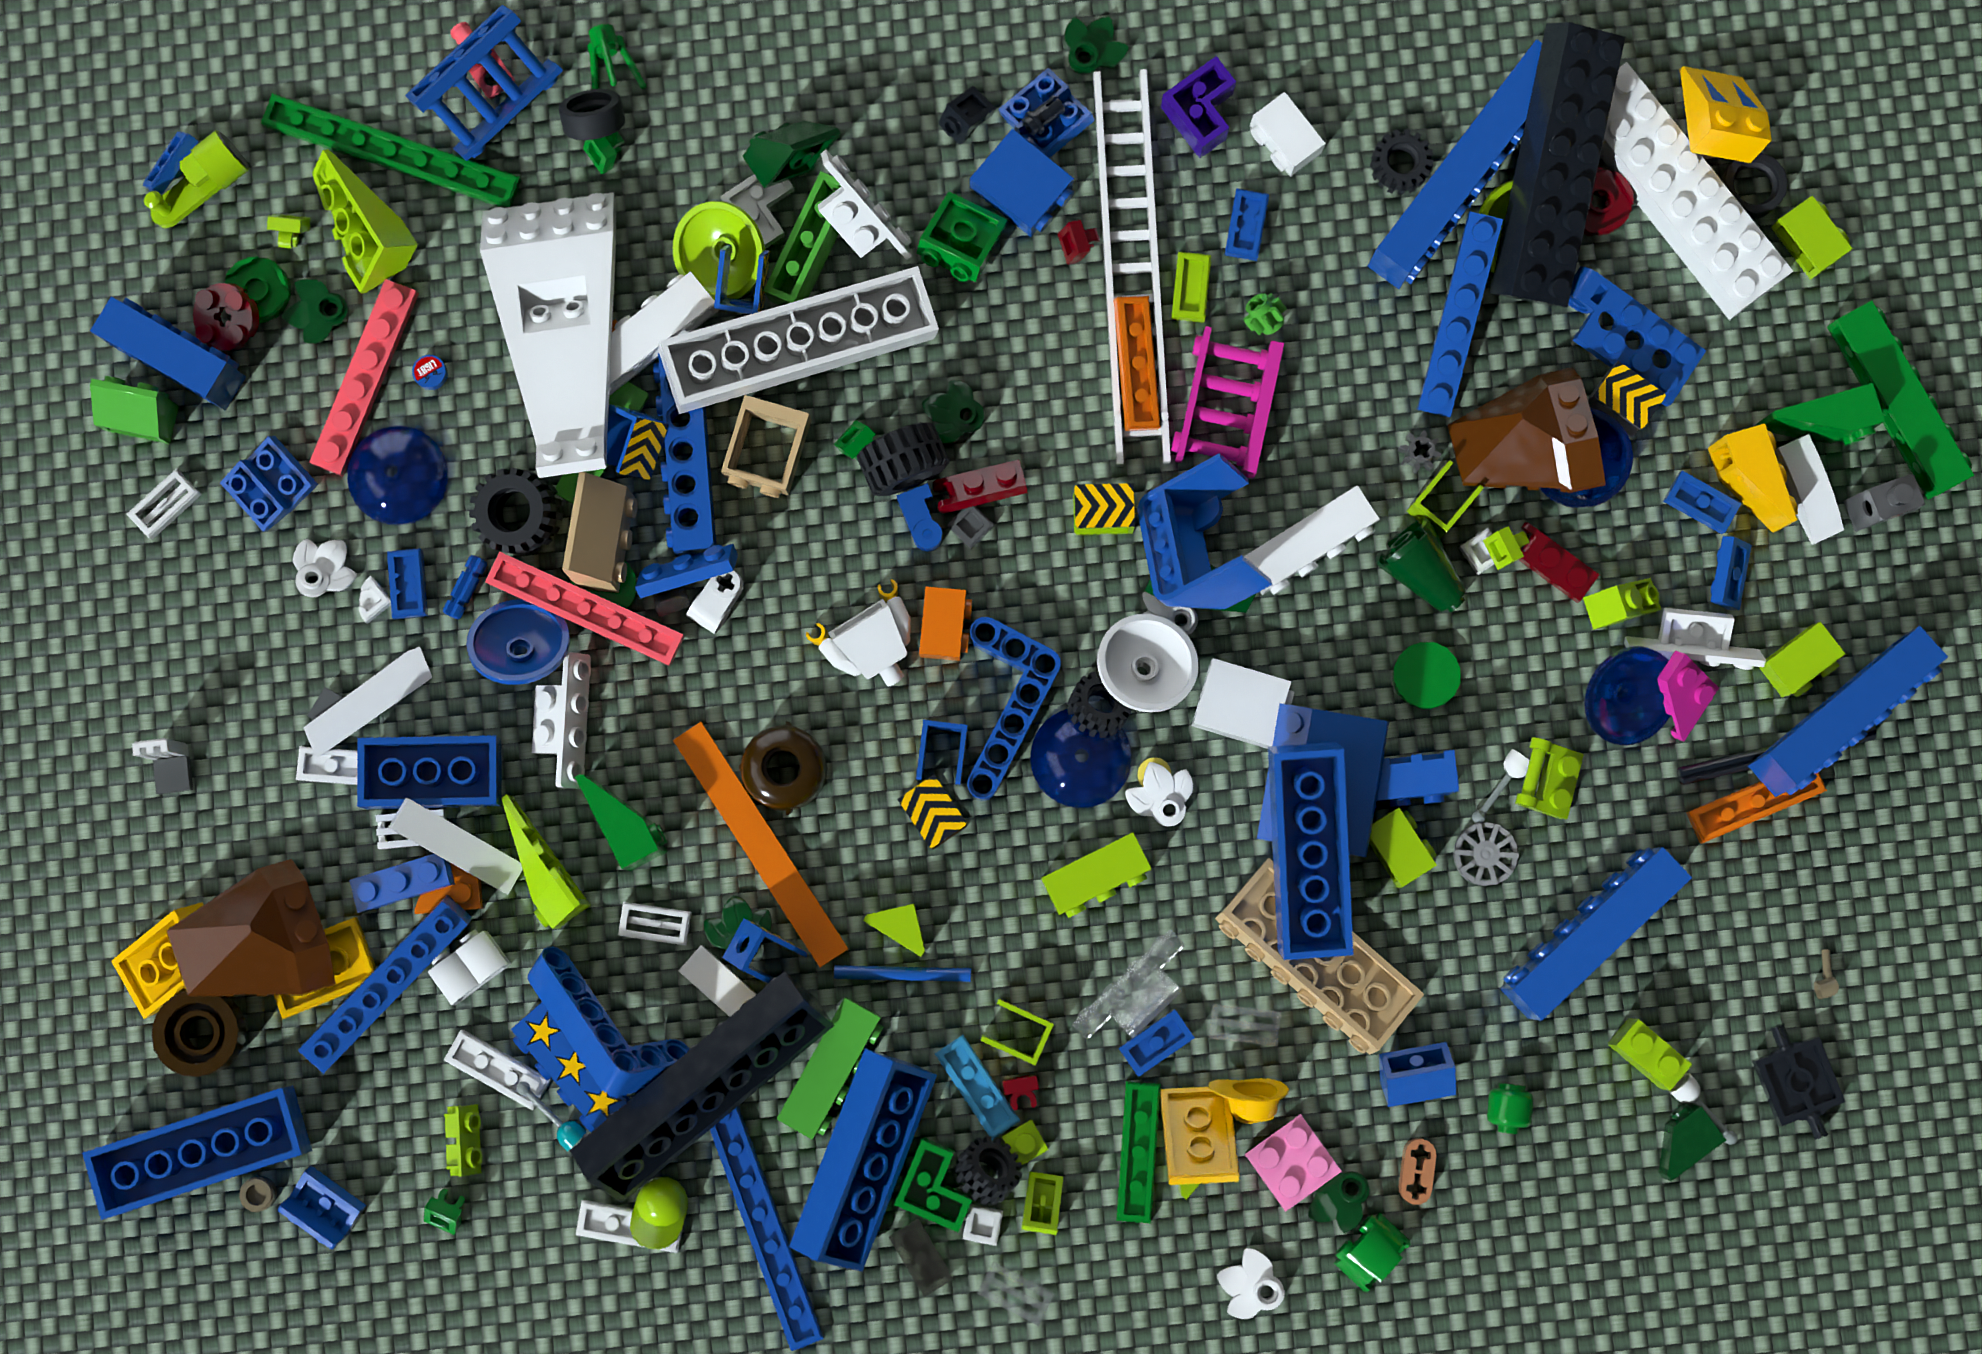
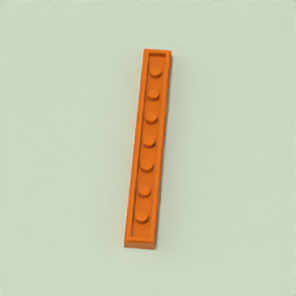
M700 722L673 739L680 753L820 968L847 951L849 949L704 724Z

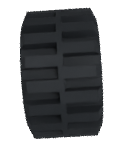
M930 422L915 423L889 432L866 445L856 457L874 496H889L913 488L938 475L950 462L935 425Z
M503 468L497 470V475L490 473L484 477L487 482L486 484L478 483L475 489L479 491L477 497L471 496L470 503H474L475 508L474 510H469V517L476 519V522L471 524L474 531L481 533L478 538L483 543H489L490 548L505 553L526 555L529 552L542 550V544L549 545L553 541L550 535L552 533L558 534L560 527L555 525L557 520L562 521L563 513H559L557 507L562 506V501L559 498H555L554 495L558 492L554 486L548 485L549 481L546 478H539L536 473L517 468H511L510 470ZM522 492L529 501L530 515L526 524L513 532L506 526L503 520V507L510 496Z

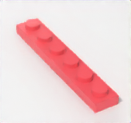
M385 279L309 463L344 476L419 295L416 290Z
M500 551L485 581L495 588L670 667L685 637L675 630Z

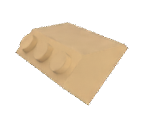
M579 472L562 570L579 588L619 593L620 583L625 582L627 575V565L624 559L626 550H630L632 545L630 524L631 518H635L637 515L638 502L627 486L586 472Z

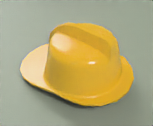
M1266 1078L1247 1080L1222 1079L1211 1081L1208 1084L1210 1091L1228 1098L1230 1112L1236 1120L1244 1124H1253L1273 1119L1277 1113L1280 1099L1287 1096L1289 1092L1286 1084Z

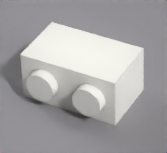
M1285 92L1252 117L1250 132L1258 144L1266 145L1272 153L1271 159L1280 171L1285 170L1290 177L1322 154L1326 143Z

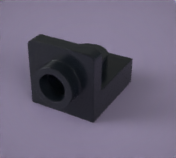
M972 86L946 105L938 123L948 136L952 137L959 145H962L966 142L972 130L993 115L996 107Z

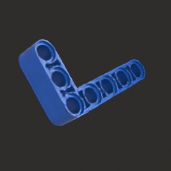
M980 617L971 625L970 636L973 645L979 650L1023 672L967 781L968 791L971 796L977 800L985 801L992 798L1000 787L1059 673L1061 662L1059 655L1053 649L993 618ZM987 625L993 628L995 631L994 638L989 642L978 640L975 634L979 627ZM1012 641L1021 642L1025 647L1024 654L1018 658L1010 657L1005 650L1008 643ZM1044 656L1050 657L1055 663L1053 671L1050 673L1038 671L1036 661ZM1026 686L1035 687L1039 692V699L1034 703H1025L1020 697L1021 690ZM1010 716H1018L1024 722V727L1018 733H1009L1004 727L1005 720ZM1003 746L1008 752L1006 761L1000 764L993 763L988 756L991 748ZM979 776H987L993 783L992 789L986 794L977 793L973 788V782Z
M544 948L528 973L529 983L599 1088L608 1095L622 1096L638 1092L655 1080L665 1068L673 1065L685 1055L689 1049L685 1043L677 1039H668L630 1047L568 955L559 948Z

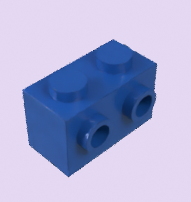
M1447 1042L1379 1054L1380 1083L1388 1107L1456 1095L1455 1065Z

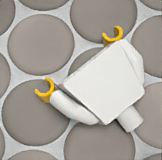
M890 579L894 590L891 593H884L879 584L877 588L881 600L830 632L820 623H816L822 631L820 637L816 639L806 632L807 639L814 645H819V650L833 667L853 676L863 674L866 679H870L879 673L887 686L898 683L904 677L896 662L907 655L905 646L910 642L911 618L901 597H897L898 586L896 581Z

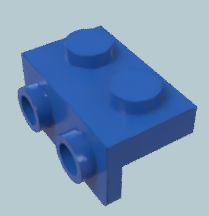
M310 1166L303 1172L291 1195L280 1204L278 1211L287 1217L290 1222L312 1235L319 1243L324 1244L329 1249H334L350 1234L366 1205L313 1166Z

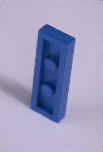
M734 544L723 547L721 545H714L696 555L684 554L669 563L662 565L659 563L650 564L640 571L635 589L639 597L643 598L732 572L735 568L738 553Z
M436 854L349 880L357 913H364L455 885L450 862Z

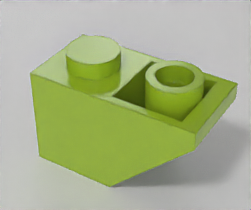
M1651 578L1616 585L1583 597L1593 630L1661 610L1659 593L1653 585Z

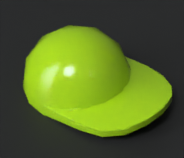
M655 1177L646 1182L641 1188L630 1220V1231L633 1239L639 1245L648 1249L660 1250L671 1246L677 1241L688 1211V1197L685 1189L678 1181L670 1177Z

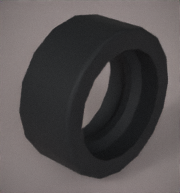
M592 89L582 91L564 99L559 105V115L564 134L575 140L600 139L612 135L625 124L621 97L612 90Z
M1759 153L1751 163L1734 160L1720 178L1752 220L1764 218L1780 205L1787 192L1788 180L1784 168L1776 159L1764 153ZM1743 169H1758L1770 180L1772 192L1764 203L1758 205L1749 204L1736 193L1734 179Z

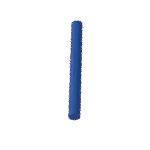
M835 965L834 979L971 982V968Z

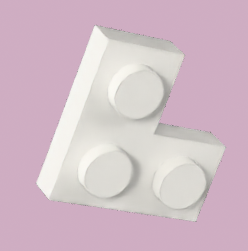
M754 174L720 196V199L740 207L751 216L762 234L766 249L785 236L784 231L768 208L794 192V187L789 180L764 189Z

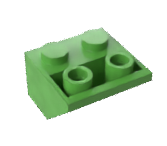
M105 376L104 381L91 379L90 391L95 426L107 432L170 444L179 405L169 400V394L160 392L158 387L146 383H138L137 387L126 385L125 380L111 376Z

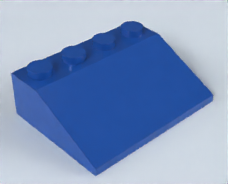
M1279 703L1272 746L1338 742L1344 748L1349 855L1367 857L1389 721ZM1268 769L1257 839L1272 841Z

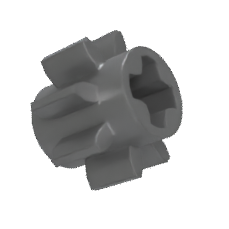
M1425 430L1417 438L1409 433L1406 436L1409 446L1400 445L1398 448L1399 452L1405 453V459L1401 462V465L1409 464L1412 466L1413 474H1416L1422 466L1426 470L1431 471L1433 463L1430 459L1436 460L1442 455L1440 452L1435 451V445L1439 441L1438 438L1431 441L1426 437L1427 433ZM1416 448L1418 450L1424 448L1426 453L1424 456L1418 455L1416 457L1413 451Z

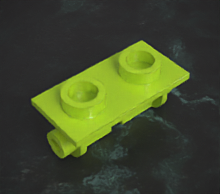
M478 1104L447 1106V1113L444 1114L446 1138L456 1137L457 1144L446 1145V1169L450 1170V1176L463 1177L482 1173L481 1163L483 1157L480 1149L479 1130L481 1119Z

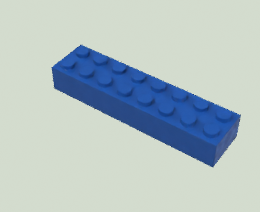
M1538 39L1531 45L1375 250L1367 267L1397 289H1400L1405 281L1410 285L1413 283L1428 261L1424 256L1432 258L1448 235L1444 230L1451 233L1468 207L1466 205L1470 207L1487 182L1493 178L1503 161L1520 142L1523 136L1542 42Z

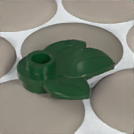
M1109 16L1097 19L1087 27L1082 21L1073 17L1065 29L1064 38L1070 49L1068 63L1071 69L1078 74H1091L1098 67L1112 68L1118 65L1127 55L1129 46L1123 42L1113 41L1114 28L1112 19ZM1081 55H1087L1090 57V61L1088 63H1081L1078 58Z
M301 279L295 282V288L301 300L289 307L283 313L282 318L291 326L304 329L303 340L305 344L320 343L329 337L333 326L340 325L346 320L349 306L341 295L330 293L323 282L314 279ZM336 305L338 308L336 314L328 315L329 307Z
M950 380L947 394H932L922 402L924 412L931 420L936 422L935 428L942 444L957 442L964 433H973L979 430L985 421V410L980 403L974 400L972 389L965 382L959 380ZM971 410L972 417L969 420H963L964 413Z
M733 895L725 903L721 913L722 918H708L704 921V931L710 943L717 948L727 950L744 918L768 931L772 927V918L768 909L752 913L747 902L736 895ZM749 937L746 938L747 945L743 949H740V953H742L747 948L749 943Z
M1354 1171L1336 1175L1316 1190L1318 1194L1315 1195L1310 1204L1309 1219L1322 1223L1336 1220L1343 1233L1353 1230L1358 1226L1363 1217L1362 1204L1369 1196L1370 1187L1367 1179L1362 1174ZM1349 1184H1356L1359 1187V1192L1356 1195L1351 1196L1346 1193V1187Z

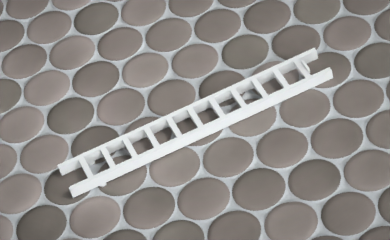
M1141 69L1139 72L1141 100L1138 101L1120 99L1102 102L1100 72H1094L1093 74L1116 467H1123L1124 465L1122 438L1161 436L1163 464H1170L1171 462L1147 69ZM1141 111L1143 133L1104 135L1103 113ZM1143 143L1145 165L1106 167L1105 145ZM1145 175L1147 197L1108 199L1107 177ZM1147 208L1149 230L1110 232L1109 210ZM1149 240L1151 262L1112 264L1111 242ZM1151 272L1152 294L1114 296L1112 274ZM1149 296V304H1153L1155 327L1152 328V338L1155 337L1157 360H1155V370H1157L1159 393L1157 394L1161 424L1158 430L1125 431V428L1121 426L1120 405H1123L1122 395L1119 393L1118 372H1120L1117 359V334L1114 299L1116 297Z

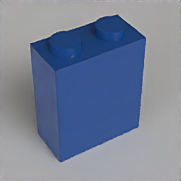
M1011 129L970 177V188L1028 236L1032 237L1037 230L1041 233L1046 229L1053 219V216L1050 214L1058 205L1064 207L1074 194L1072 190L1074 178L1014 129Z

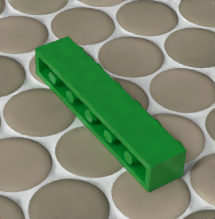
M1871 300L1836 319L1827 328L1860 385L1873 383L1885 419L1883 424L1927 500L1975 476L1971 470L1972 463L1969 457L1964 452H1961L1955 443V434L1952 428L1947 423H1944L1938 414V406L1935 399L1924 390L1920 383L1921 377L1918 370L1907 361L1903 354L1904 348L1898 337L1892 335L1886 325L1887 318L1881 308L1876 307Z

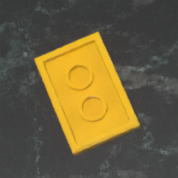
M358 917L324 929L330 949L335 986L303 996L273 994L282 1019L289 1018L354 992L376 969Z
M1208 1087L1160 1089L1169 1185L1238 1182L1237 1150L1233 1117L1230 1112L1228 1098L1215 1094Z

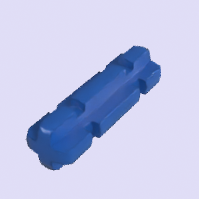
M475 555L469 556L465 564L467 569L465 572H461L450 594L453 597L451 601L447 600L443 608V612L454 619L462 617L466 609L463 606L465 603H469L480 581L478 576L479 574L483 575L487 567V562Z

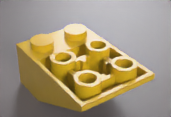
M1765 423L1727 434L1708 447L1718 480L1772 533L1797 521V503L1794 497L1788 494L1785 485L1787 474L1784 466L1777 461L1774 452L1776 450V441L1772 432L1767 431Z

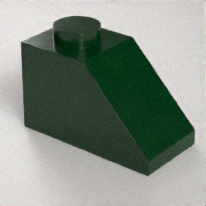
M1684 1104L1671 1113L1670 1116L1673 1119L1665 1124L1659 1174L1663 1179L1673 1181L1727 1141L1702 1106Z

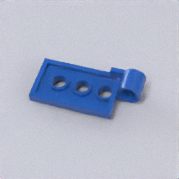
M1579 267L1574 275L1568 305L1581 313L1589 315L1573 338V341L1609 367H1612L1617 361L1627 366L1664 392L1666 397L1661 404L1665 407L1670 406L1706 350L1596 271L1587 267ZM1601 313H1607L1612 317L1613 326L1610 330H1604L1599 325ZM1628 332L1636 333L1640 339V345L1636 350L1629 348L1626 344L1625 339ZM1655 351H1661L1666 356L1667 362L1663 369L1657 368L1652 361Z

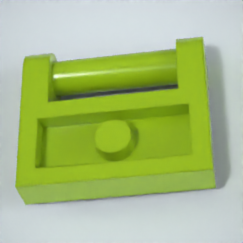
M1532 737L1529 747L1532 749L1522 792L1517 794L1515 804L1558 819L1567 820L1584 754L1553 744L1548 740ZM1545 754H1546V758H1545V762H1544V766H1543V770H1542V774H1541V778H1540L1538 790H1537V793H1536V789H1537V785H1538V781H1539V777H1540V773H1541V769H1542L1544 757H1545Z

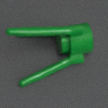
M600 24L589 30L591 43L587 47L590 54L592 89H599L597 55L599 58L604 59L610 84L612 86L617 85L611 57L617 54V49H619L640 88L646 89V84L625 47L623 36L616 35L614 26L611 24Z

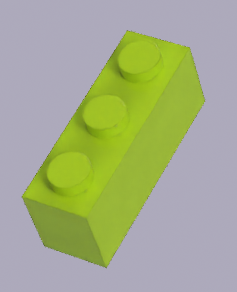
M1130 833L1042 877L1041 881L1058 915L1066 913L1067 917L1070 918L1086 910L1085 902L1096 897L1100 903L1117 894L1114 889L1115 887L1127 882L1130 888L1148 879L1145 872L1151 870V867L1134 833Z

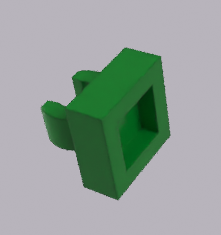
M615 132L600 139L585 140L583 149L602 175L613 169L616 156L622 151L620 145L624 143V140L618 132Z
M855 420L833 445L844 455L857 460L856 457L866 445L874 441L872 438L876 434L867 425Z
M444 1188L440 1191L438 1199L431 1196L424 1208V1222L455 1235L461 1225L464 1197L460 1196L455 1204L450 1205L445 1202L448 1196V1189Z

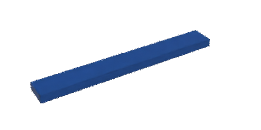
M738 1106L712 1127L710 1132L790 1350L794 1351L824 1339V1335L792 1248L789 1247L788 1237L740 1107Z

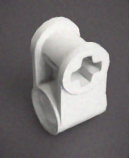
M732 571L710 578L704 589L691 604L686 616L713 634H716L726 621L731 608L743 591L744 586L741 576L737 572ZM730 576H733L731 582L735 585L732 590L725 589L724 592H721L723 586L719 583L722 578L728 580Z

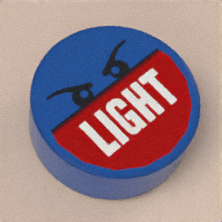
M424 355L414 363L412 375L422 388L435 390L446 382L448 370L445 363L437 356Z

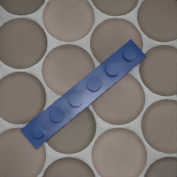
M1471 211L1468 213L1417 410L1451 418L1503 223L1501 218Z

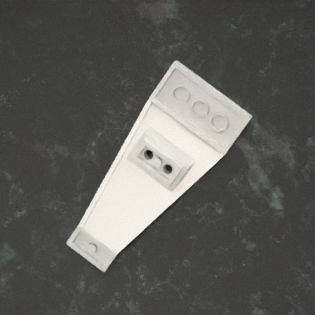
M614 192L606 194L594 193L589 196L571 199L560 198L556 201L544 203L531 202L523 206L509 208L496 207L482 212L480 253L536 442V471L539 478L607 468V431L616 252V200Z

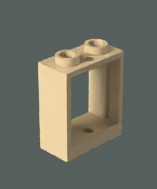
M744 395L721 470L724 477L728 478L727 483L747 489L748 484L760 487V493L774 498H779L780 494L789 496L811 424L809 413ZM752 417L797 429L781 482L736 469Z

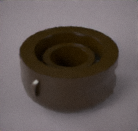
M786 721L785 725L769 727L751 739L742 755L739 770L741 771L746 789L754 799L766 807L785 811L786 815H789L793 810L808 805L818 796L825 784L828 767L824 751L816 739L805 730L795 727L792 723ZM781 752L794 754L800 764L799 774L796 779L786 784L774 782L768 771L769 762L773 756Z
M186 991L181 992L165 1002L156 1014L152 1026L154 1052L167 1068L183 1076L199 1077L217 1073L233 1063L242 1051L246 1039L247 1019L244 1018L240 1008L228 996H188ZM198 1016L208 1019L214 1028L213 1040L204 1049L193 1046L189 1038L190 1024Z

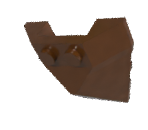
M1572 367L1539 374L1448 424L1452 447L1462 485L1464 486L1481 485L1483 487L1506 488V485L1525 486L1528 487V490L1538 491L1539 487L1560 489V492L1568 493L1605 486L1606 482L1598 434L1582 379Z
M292 859L258 868L166 931L188 996H234V994H256V996L290 994V996H303L335 986L336 984L328 940L305 877Z

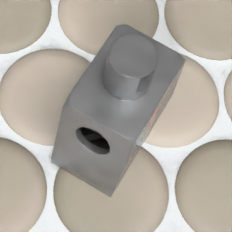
M1913 474L1867 489L1843 501L1855 532L1911 513L1925 506L1924 499ZM1866 501L1872 506V515L1866 509Z

